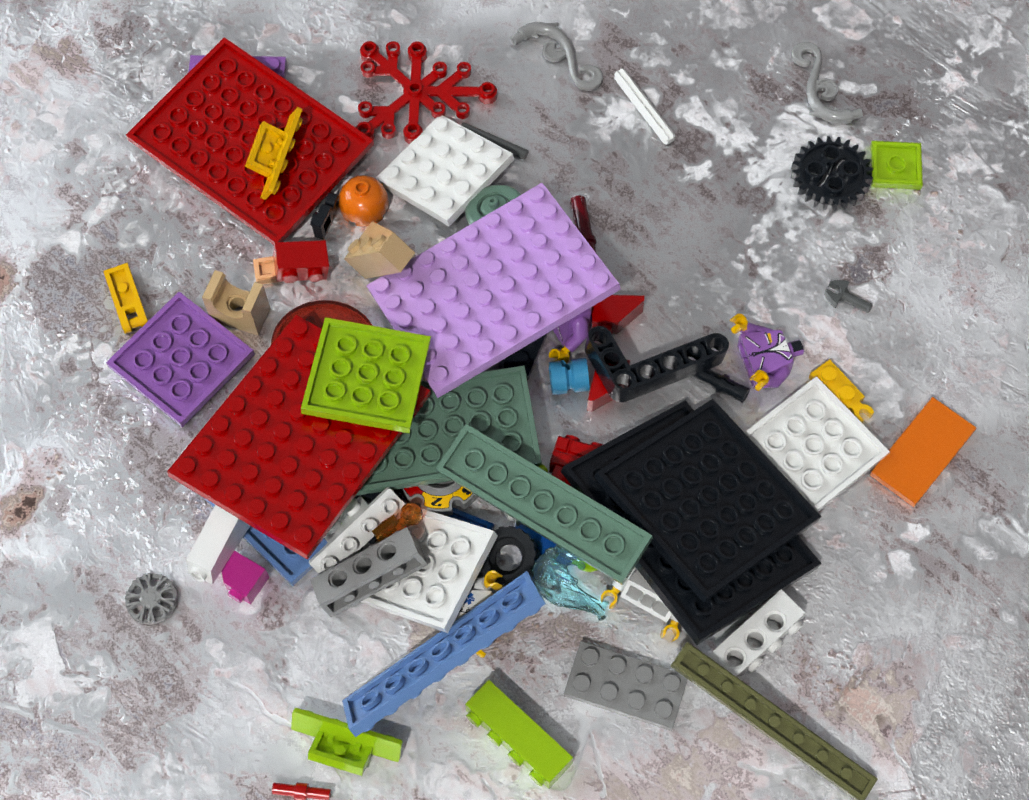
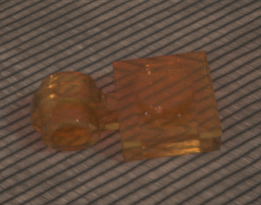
M407 503L401 508L399 519L393 514L373 529L372 533L380 542L396 531L410 525H417L422 520V509L415 503Z

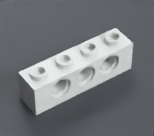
M781 589L712 651L708 657L743 681L744 679L741 676L748 670L753 673L764 662L762 657L768 652L774 654L784 644L782 639L788 633L793 636L802 628L804 624L801 621L805 612ZM774 620L779 623L781 629L773 630L769 628L767 622ZM750 638L757 639L761 647L752 648L748 645L747 640ZM736 657L740 660L741 665L733 667L729 665L727 658Z

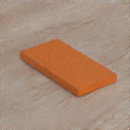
M932 397L889 449L890 453L871 471L870 476L912 507H915L975 432L976 427Z

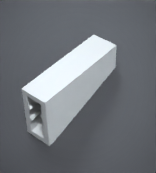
M215 505L186 559L188 574L199 582L206 581L213 584L250 525Z

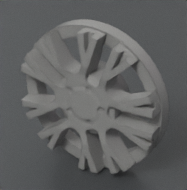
M143 574L144 576L137 577L135 581L133 580L128 591H126L125 605L129 614L137 622L146 625L158 624L168 619L175 611L178 603L177 589L172 581L162 574ZM152 579L159 580L156 586H151ZM146 581L148 588L144 589L142 583ZM165 583H167L168 585H166V586L160 591L159 589H160ZM136 587L141 589L140 594H133ZM172 591L173 598H163L165 593ZM133 599H140V601L131 602ZM163 602L171 605L170 608L162 606ZM143 606L138 615L133 612V609ZM161 609L164 614L155 618L153 612ZM146 610H149L148 619H144Z

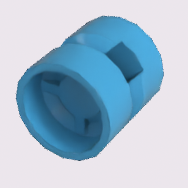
M586 358L571 359L569 364H566L564 360L549 362L552 395L567 394L569 389H572L574 393L590 390Z

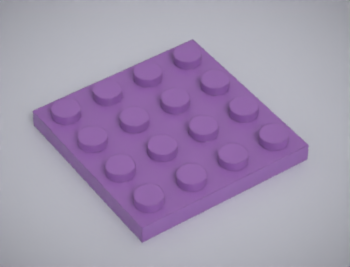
M178 292L106 364L173 421L183 427L255 353L247 344L181 292Z

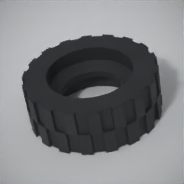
M514 526L498 527L499 529L497 530L493 529L498 537L480 570L483 572L482 575L485 577L486 573L491 570L500 573L503 577L497 578L495 582L501 584L502 588L526 571H528L532 578L534 575L536 576L538 566L541 563L539 560L541 555L537 549L538 545L522 529H516ZM505 545L518 547L522 554L520 565L512 571H504L496 563L497 552Z

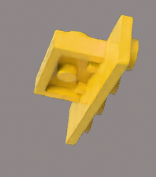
M297 107L289 116L284 131L264 121L259 126L245 167L267 177L260 197L264 200L271 194L275 195L280 186L278 177L287 166L286 154L287 152L290 153L295 144V139L292 137L294 132L299 130L303 121L300 118L302 112L300 107Z

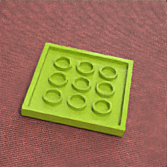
M325 317L301 406V414L410 434L431 336Z

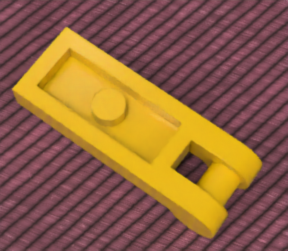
M128 263L104 270L103 272L124 333L127 334L132 332L134 328L143 327L148 322ZM137 313V317L128 319V314Z

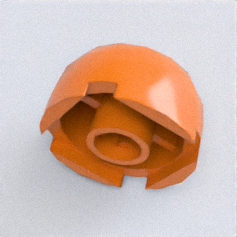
M366 175L349 179L342 186L339 193L340 212L346 221L354 222L356 226L365 227L369 226L372 221L375 223L380 222L386 210L388 211L389 209L388 194L383 184L377 179Z

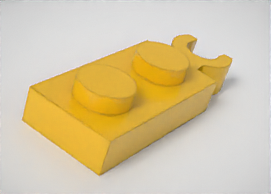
M830 359L810 373V380L817 376L862 423L864 420L860 417V413L866 414L869 418L873 416V409L869 405L861 403L865 396Z

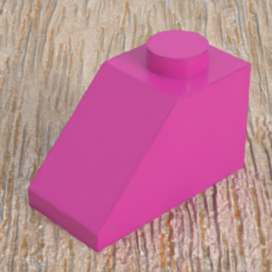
M236 551L233 552L222 569L223 582L229 591L227 595L239 603L244 600L252 604L269 579L265 568Z

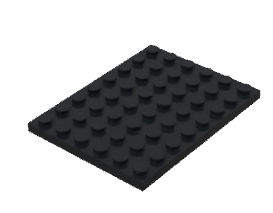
M685 400L563 466L561 473L574 489L633 523L594 478L596 472L694 410ZM797 536L705 603L699 599L651 542L635 567L694 643L698 645L772 598L781 589L785 590L816 570L821 565V562L803 540Z

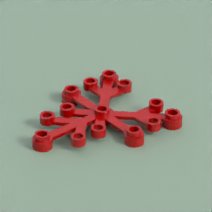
M367 41L360 47L361 59L364 61L361 64V74L364 77L391 76L403 87V95L389 106H372L368 101H363L358 105V112L362 118L375 116L369 122H360L356 126L360 131L367 130L363 133L373 140L375 138L374 130L382 125L381 133L385 139L395 137V113L409 102V123L403 129L404 140L408 144L423 132L422 127L419 125L420 103L431 112L434 118L442 115L445 116L446 114L445 105L441 102L433 101L429 96L441 99L455 112L459 119L469 117L470 107L465 102H458L454 97H478L479 101L483 104H492L497 100V88L490 82H485L479 87H454L462 79L470 77L471 65L468 62H460L457 65V71L439 86L431 85L439 78H444L447 75V65L444 62H436L433 65V71L421 80V64L427 59L426 46L421 42H413L408 47V58L412 62L411 80L397 69L398 56L401 53L399 43L395 41L387 43L386 53L388 60L379 53L378 45L372 41ZM364 108L369 109L368 111H362ZM436 109L442 110L440 112H435ZM460 109L466 110L465 112H459ZM386 129H392L391 132H385Z

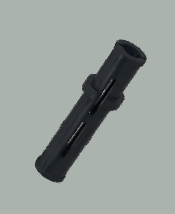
M711 369L690 376L715 389L716 393L720 395L723 393L741 403H744L750 392V388L730 379L729 375H721Z

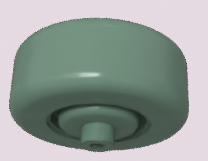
M507 185L485 187L466 206L465 216L468 226L521 194L516 189Z

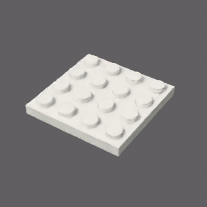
M442 115L437 117L375 179L381 182L386 190L450 226L465 211L468 203L481 190L488 187L514 161L513 153Z
M817 376L744 432L817 512L874 468L890 453Z
M406 504L405 508L398 513L385 539L394 532L408 527L418 539L428 565L364 599L360 603L449 633L498 535L493 530Z

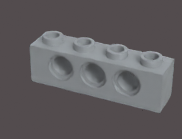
M406 527L394 532L388 538L370 545L366 550L355 556L348 557L342 563L321 572L310 580L319 606L330 617H333L424 568L428 563L418 539Z

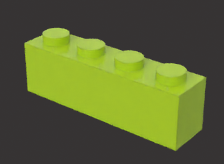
M490 680L465 704L468 720L476 727L483 726L489 732L487 737L497 747L502 744L509 751L508 757L517 766L520 767L523 764L531 771L528 775L540 787L544 784L550 789L573 764V757Z

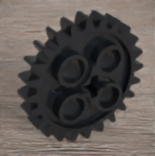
M827 136L826 142H823L818 137L816 145L808 141L807 148L802 146L800 152L795 154L792 163L791 179H794L793 187H799L798 195L806 194L805 202L811 199L814 200L813 207L821 203L823 204V210H826L828 205H832V209L836 211L838 205H841L846 210L848 202L855 206L857 199L862 201L865 193H868L873 179L871 176L873 168L869 167L871 160L864 159L866 152L858 153L859 145L851 148L849 146L850 140L843 144L840 137H837L835 142H832L830 136Z

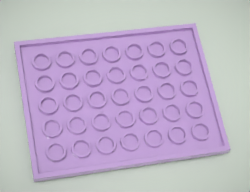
M543 183L412 258L402 272L384 275L366 285L394 330L431 336L423 376L437 398L621 290L618 281Z

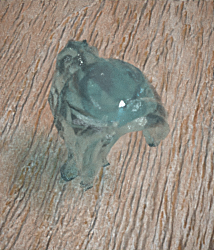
M558 545L546 549L545 553L540 555L535 561L532 570L534 574L533 579L542 597L558 607L583 610L593 613L599 621L606 618L605 608L609 605V601L601 603L600 600L584 592L577 585L578 579L568 572L567 564H573L582 570L585 569V563Z

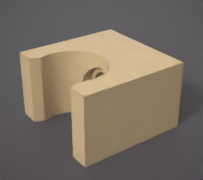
M214 270L202 296L208 314L217 322L259 336L270 311V305L263 284L254 282L251 290L245 291L230 284L223 272ZM238 307H243L240 311H234Z

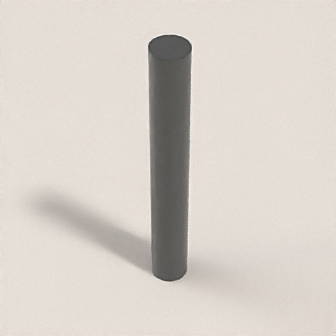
M465 122L461 124L463 127L520 158L526 159L529 150Z

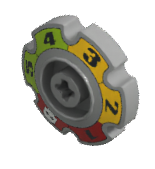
M453 481L400 489L409 505L421 504L422 509L444 516L453 515V508L457 506L463 509L468 508L478 497Z

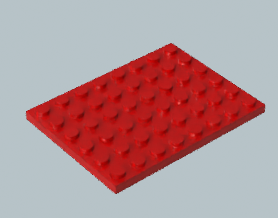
M225 37L126 134L129 142L273 245L275 242H284L374 146L372 138ZM297 107L302 108L300 118L303 121L299 130L294 132L292 137L295 139V144L290 153L287 152L285 159L288 160L284 172L279 174L280 186L275 195L271 194L264 200L260 197L267 177L245 167L259 126L264 121L284 131L289 116Z
M295 315L168 469L167 473L168 477L308 560L403 432L301 414V406L322 329ZM422 385L420 386L414 417L430 396V390Z

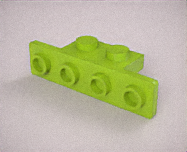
M294 708L292 712L291 729L315 737L308 751V760L362 776L371 755L399 762L401 758L403 741L391 735H384L369 730L355 737L349 730L348 723L341 722L338 719L328 718L299 708Z

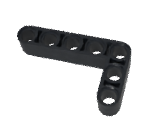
M596 326L588 333L585 353L609 396L614 401L623 403L720 365L729 348V341L724 335L713 333L629 365L611 332L603 326ZM606 363H612L615 366H609ZM642 375H647L650 378H644ZM618 384H623L626 388L620 387Z

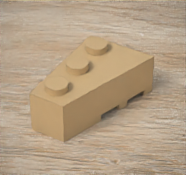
M372 221L361 237L350 244L348 247L349 253L344 260L365 279L402 272L415 252L393 231Z

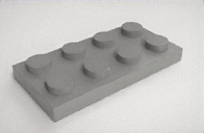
M581 641L567 681L564 697L672 731L688 679L677 671Z

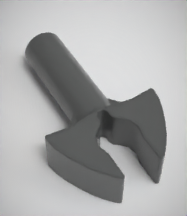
M830 281L828 287L839 291V293L836 294L826 289L824 295L834 308L837 307L838 303L846 302L867 313L871 311L872 303L849 293L847 289L849 281Z

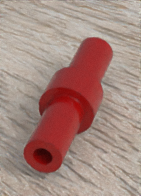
M299 782L296 785L273 783L272 794L294 797V800H307V798L330 800L331 789L309 787L308 783Z

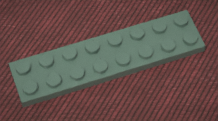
M468 424L464 425L436 467L437 472L621 585H624L653 539V536Z

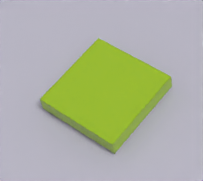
M871 141L870 160L871 168H873L871 187L921 190L923 186L921 143Z

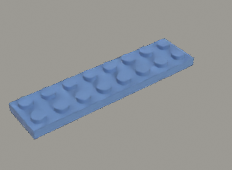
M528 571L456 620L449 633L439 632L342 700L348 728L352 734L357 737L362 732L371 730L382 718L395 713L399 706L409 699L418 697L429 685L439 682L449 671L465 664L476 652L489 647L496 638L512 631L523 619L536 614L546 603Z

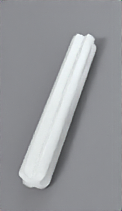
M623 68L616 71L614 74L615 81L665 145L672 143L675 140V133L628 72Z

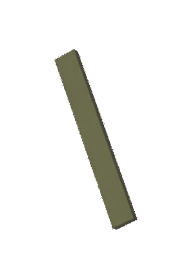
M686 642L670 665L674 670L854 800H865L878 780L875 776L692 644Z

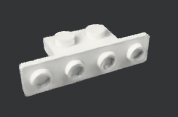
M390 487L384 489L370 504L361 496L356 500H352L324 537L328 543L309 560V564L320 574L342 563L348 557L354 556L404 509L406 504Z

